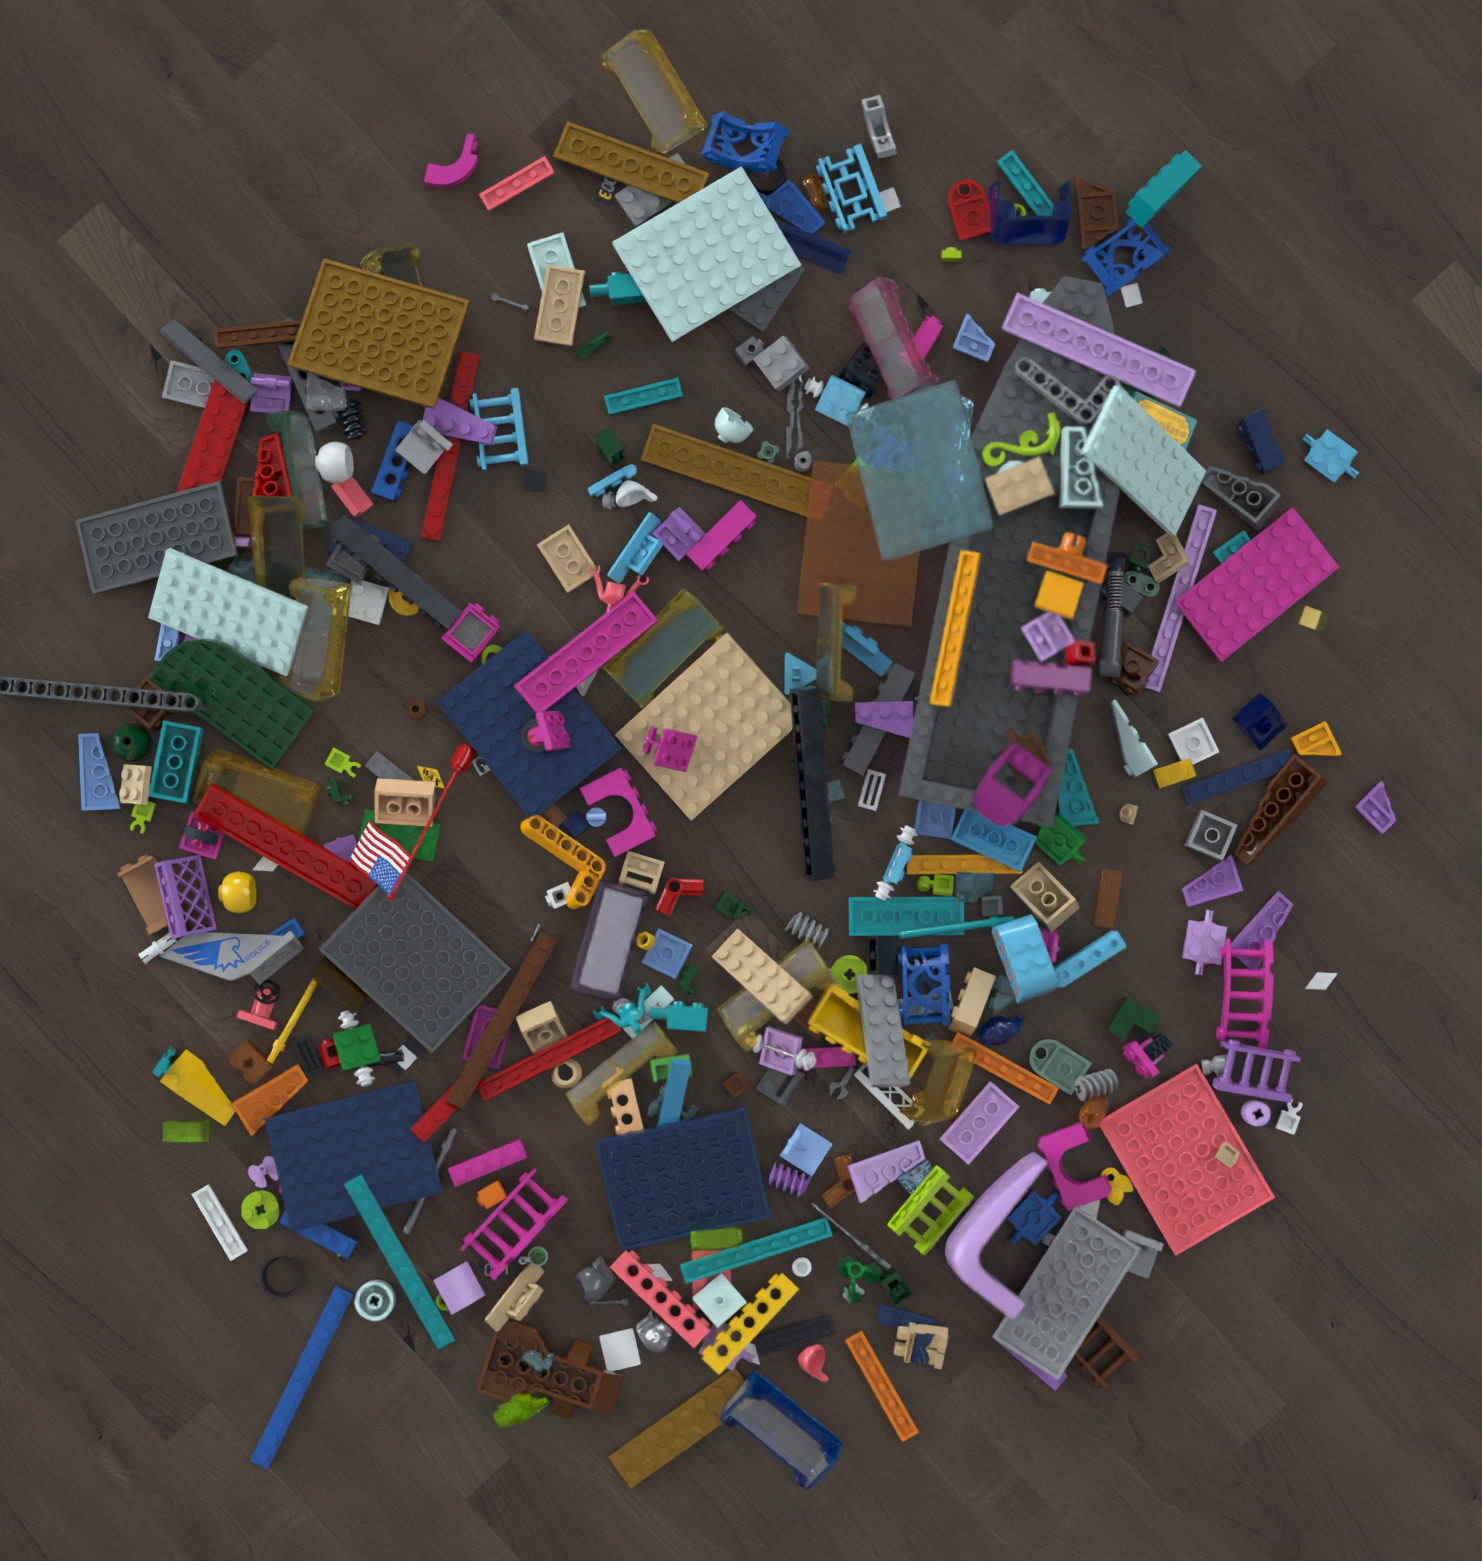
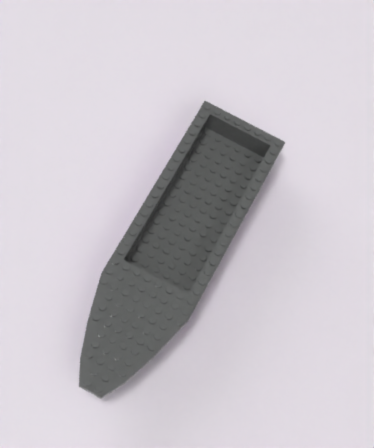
M1063 276L1042 303L1115 335L1102 283ZM1021 338L1008 359L971 437L899 796L979 812L975 805V793L987 770L1001 756L999 751L1007 747L1011 742L1005 731L1013 728L1018 737L1025 736L1033 731L1053 762V765L1049 766L1053 770L1049 773L1046 779L1047 784L1038 795L1036 802L1023 814L1019 821L1052 827L1078 696L1073 695V692L1065 691V694H1054L1053 690L1045 689V693L1034 692V688H1026V691L1014 690V686H1010L1011 664L1014 660H1022L1021 663L1023 664L1033 661L1041 663V665L1057 664L1060 667L1067 666L1066 648L1040 661L1022 630L1023 626L1048 613V611L1035 607L1046 571L1084 583L1072 620L1061 616L1075 641H1090L1101 584L1027 561L1032 541L1049 547L1059 548L1063 535L1066 532L1074 533L1072 545L1075 544L1077 535L1085 538L1086 543L1082 553L1084 558L1105 564L1120 488L1093 463L1103 506L1099 509L1060 508L1061 436L1053 455L1048 451L1038 456H1023L1002 448H994L991 450V456L999 458L1001 452H1004V462L997 467L988 466L984 462L983 451L988 444L1001 442L1020 446V436L1026 431H1033L1038 436L1036 445L1030 441L1028 442L1029 447H1037L1045 443L1049 435H1046V432L1049 430L1048 424H1050L1047 414L1055 412L1057 421H1060L1061 430L1064 427H1085L1088 439L1101 413L1100 411L1089 425H1080L1017 376L1015 366L1018 360L1023 357L1031 359L1084 401L1089 398L1107 375ZM1022 363L1019 365L1021 371H1029L1027 364ZM1035 376L1036 383L1043 384L1045 382L1043 376ZM1112 381L1105 382L1107 389L1112 390L1115 386ZM1052 387L1050 389V393L1053 396L1060 395L1058 388ZM1093 397L1095 404L1100 405L1103 403L1101 397ZM1072 399L1065 401L1067 407H1075V402ZM1081 412V417L1084 420L1091 418L1089 412ZM1040 457L1054 494L999 515L985 478L997 474L999 469L1009 461L1025 463ZM963 550L980 553L981 559L951 707L931 704L930 700L960 552ZM1005 761L993 776L996 781L1024 801L1037 784L1029 779L1019 785Z

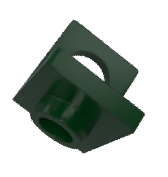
M1135 543L1127 564L1131 566V569L1138 572L1147 570L1153 550ZM1138 550L1146 552L1145 560L1139 561L1136 559L1135 554Z

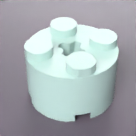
M377 1279L366 1282L358 1290L355 1298V1307L358 1313L372 1321L384 1319L393 1310L396 1303V1295L392 1286L384 1280ZM373 1296H375L376 1298L379 1297L380 1300L378 1304H376V1302L372 1303L371 1300L374 1298Z

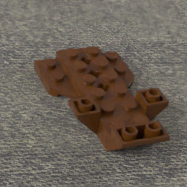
M508 1319L498 1332H494L476 1391L509 1403H514L538 1391L555 1397L552 1414L570 1420L575 1404L592 1410L613 1413L624 1376L587 1365L594 1347L592 1344L575 1339L568 1358L548 1351L537 1328ZM508 1354L512 1361L505 1364L503 1356ZM527 1361L530 1368L523 1370L521 1362ZM546 1367L548 1374L541 1376L542 1372L539 1371V1368Z

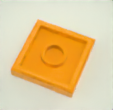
M1046 571L1035 607L1072 620L1084 583Z

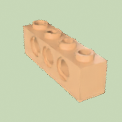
M632 1078L609 1083V1088H606L608 1099H612L614 1104L611 1107L613 1118L617 1117L618 1125L615 1126L617 1135L643 1130L644 1127ZM619 1095H626L628 1097L626 1105L618 1103L617 1098ZM626 1113L633 1117V1121L630 1124H625L622 1121V1116Z

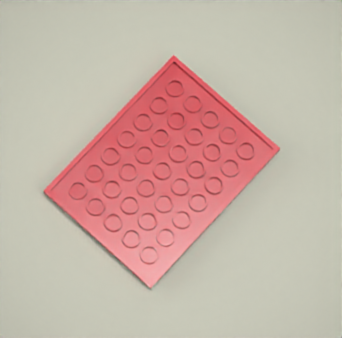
M1197 1064L1192 1065L1097 1121L1175 1256L1275 1198ZM1224 1141L1241 1152L1231 1168L1215 1157Z

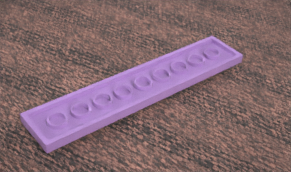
M1019 293L1016 294L1001 329L1104 375H1114L1120 382L1178 407L1181 406L1196 372L1194 369Z

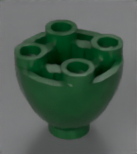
M138 724L121 726L116 730L112 739V746L118 757L131 762L141 760L146 756L151 745L149 733ZM130 738L131 743L125 745L124 739Z

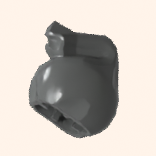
M602 1256L595 1258L596 1260L592 1263V1267L582 1269L576 1276L581 1296L586 1301L600 1300L610 1290L616 1280V1273L606 1265Z

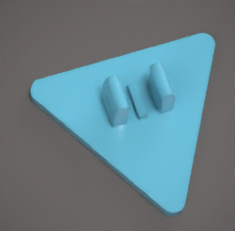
M789 653L785 654L784 693L786 695L790 694L789 689L803 687L821 677L822 673Z

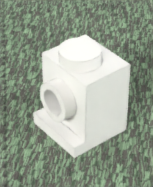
M569 882L547 891L548 895L545 898L549 907L553 905L554 909L566 904V897L571 889ZM557 893H563L564 897L562 900L557 899Z

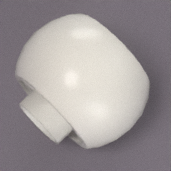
M330 442L320 448L319 454L315 458V466L317 472L321 474L325 481L342 483L352 477L354 467L353 456L348 445L341 442Z

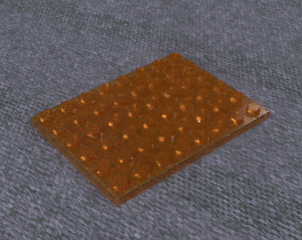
M814 460L797 606L798 614L911 626L929 473Z

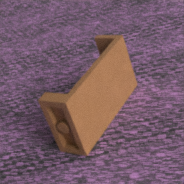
M146 854L137 859L138 863L134 865L129 863L121 867V872L117 874L119 877H122L148 926L146 927L149 935H153L168 927V922L154 865L158 862L155 856H148Z

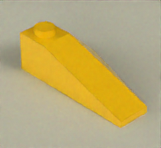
M187 1049L160 1080L169 1089L224 1126H226L236 1112L231 1101L221 1090L203 1061Z

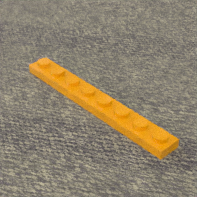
M963 550L960 552L930 700L931 704L951 707L981 559L980 553Z

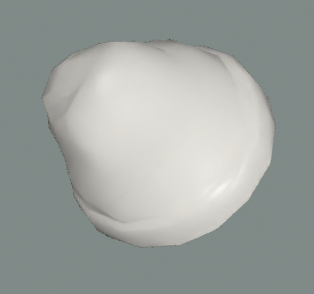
M626 480L617 491L616 504L619 507H627L638 503L642 499L653 502L658 498L639 483Z

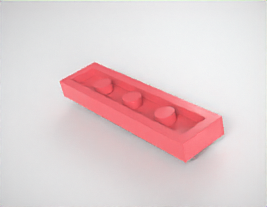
M544 156L481 192L479 196L490 212L555 173Z

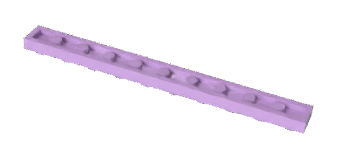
M1200 504L1197 506L1184 547L1190 563L1176 573L1151 652V656L1158 659L1159 664L1150 675L1149 682L1145 686L1146 689L1156 692L1161 690L1184 617L1173 601L1194 585L1217 512L1215 509Z

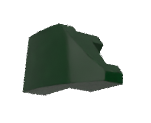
M723 891L714 905V908L730 918H738L756 912L725 891Z

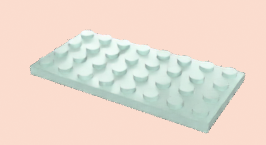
M1120 386L1113 387L1083 447L1082 453L1169 535L1175 536L1206 470Z
M168 548L164 556L148 618L197 639L206 638L224 642L250 661L287 676L291 669L308 606Z

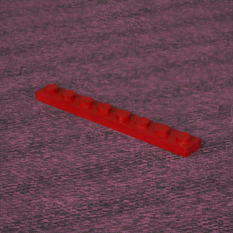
M604 1018L479 1082L477 1087L484 1101L487 1102L623 1031L613 1021Z

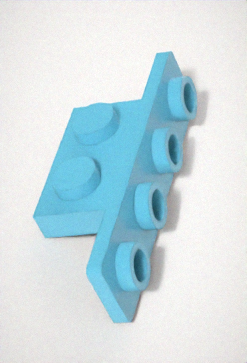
M650 512L647 514L608 572V577L616 583H621L630 569L640 575L644 574L663 545L662 542L652 537V533L661 524L660 519Z

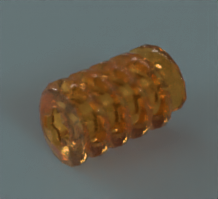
M1100 1094L1098 1097L1093 1096L1092 1099H1087L1079 1112V1119L1082 1125L1089 1129L1099 1127L1109 1110L1108 1100Z

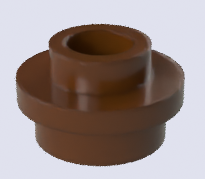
M412 700L408 703L406 711L411 718L419 719L424 716L426 707L422 701ZM419 706V712L414 713L413 707Z

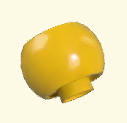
M245 872L228 874L223 879L222 885H219L220 902H223L224 907L233 913H246L250 911L256 904V883L254 877Z

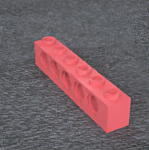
M625 1250L610 1268L695 1348L711 1331L709 1322L703 1317L699 1319L694 1314L696 1310L690 1304L685 1305L681 1301L682 1297L675 1290L671 1292L666 1287L668 1283L663 1278H656L652 1274L654 1270L648 1264L643 1265L639 1261L640 1257L633 1250L630 1252ZM631 1265L638 1267V1275L632 1276L629 1273ZM644 1279L652 1280L653 1286L651 1289L644 1288ZM659 1292H664L667 1295V1300L664 1303L657 1300ZM673 1305L680 1307L681 1313L679 1316L672 1315L671 1307ZM686 1319H692L695 1322L694 1329H687L685 1327Z

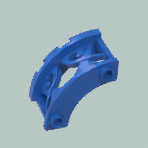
M724 111L712 116L708 137L700 154L709 163H716L734 170L742 166L745 172L767 174L777 170L778 166L775 164L783 139L788 137L789 130L776 121L755 123V126L746 125L745 120L738 119ZM718 128H721L722 135L717 134ZM746 138H750L757 150L741 157L735 151L732 144H738ZM714 140L724 142L716 144V147L722 149V152L712 147Z
M1131 218L1126 222L1128 225L1100 246L1096 248L1092 246L1085 251L1086 256L1081 260L1089 264L1106 287L1104 291L1108 296L1143 273L1141 269L1146 270L1171 252L1169 247L1163 244L1148 223L1143 227L1147 237L1142 242L1138 241L1141 238V231L1138 235L1133 234V229L1139 225ZM1126 234L1127 239H1119ZM1149 238L1153 241L1158 250L1155 247L1146 243L1149 240ZM1109 247L1107 253L1103 251L1104 249ZM1116 247L1136 248L1132 255L1134 269L1121 263L1113 264ZM1140 250H1142L1140 255L1144 256L1142 261L1137 259V254ZM1096 256H1101L1102 261H1099ZM1118 268H1120V269H1122V270L1124 271V274H1123V275L1119 274V272H1118L1119 269H1118Z
M940 944V947L905 948V946H901V953H898V964L902 965L903 1007H899L900 1019H903L904 1026L928 1023H942V1026H950L948 944ZM908 957H922L923 963L920 965V962L914 959L915 964L910 965ZM926 957H935L928 961L926 959ZM932 966V971L933 969L937 968L939 970V974L933 975L929 967ZM907 969H908L909 971H913L912 974L909 976L908 980H907ZM924 970H926L927 975L932 980L941 982V986L930 991L927 999H924L912 985ZM907 990L914 999L908 1001ZM937 993L940 999L938 1001L933 999V1003H931L932 995ZM915 1005L917 1008L916 1012L920 1010L921 1005L925 1007L923 1015H909L910 1006ZM930 1010L941 1015H927V1012Z

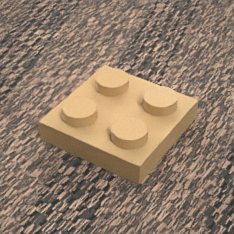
M123 765L121 773L122 783L119 791L120 803L147 805L152 767Z

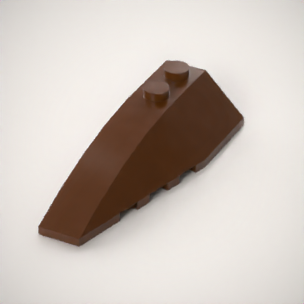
M1294 754L1269 783L1268 790L1264 798L1261 799L1259 808L1255 816L1253 815L1250 820L1251 824L1247 831L1244 832L1234 854L1248 866L1253 863L1296 821L1327 785L1328 781Z

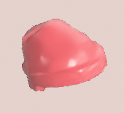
M818 1344L807 1347L798 1356L800 1368L810 1374L812 1378H816L821 1382H828L829 1378L821 1372L826 1356L824 1347Z

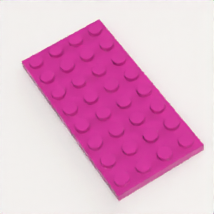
M1292 507L1173 602L1219 662H1222L1336 571L1339 566Z

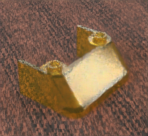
M942 1039L922 1042L921 1046L928 1049L930 1056L935 1058L926 1088L913 1096L912 1106L900 1108L899 1112L923 1126L952 1119L959 1110L976 1059V1050Z

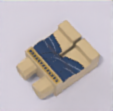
M912 1322L909 1323V1327L898 1326L897 1339L906 1340V1343L895 1342L894 1355L903 1356L904 1362L926 1363L934 1365V1368L942 1369L948 1341L947 1327L915 1325Z

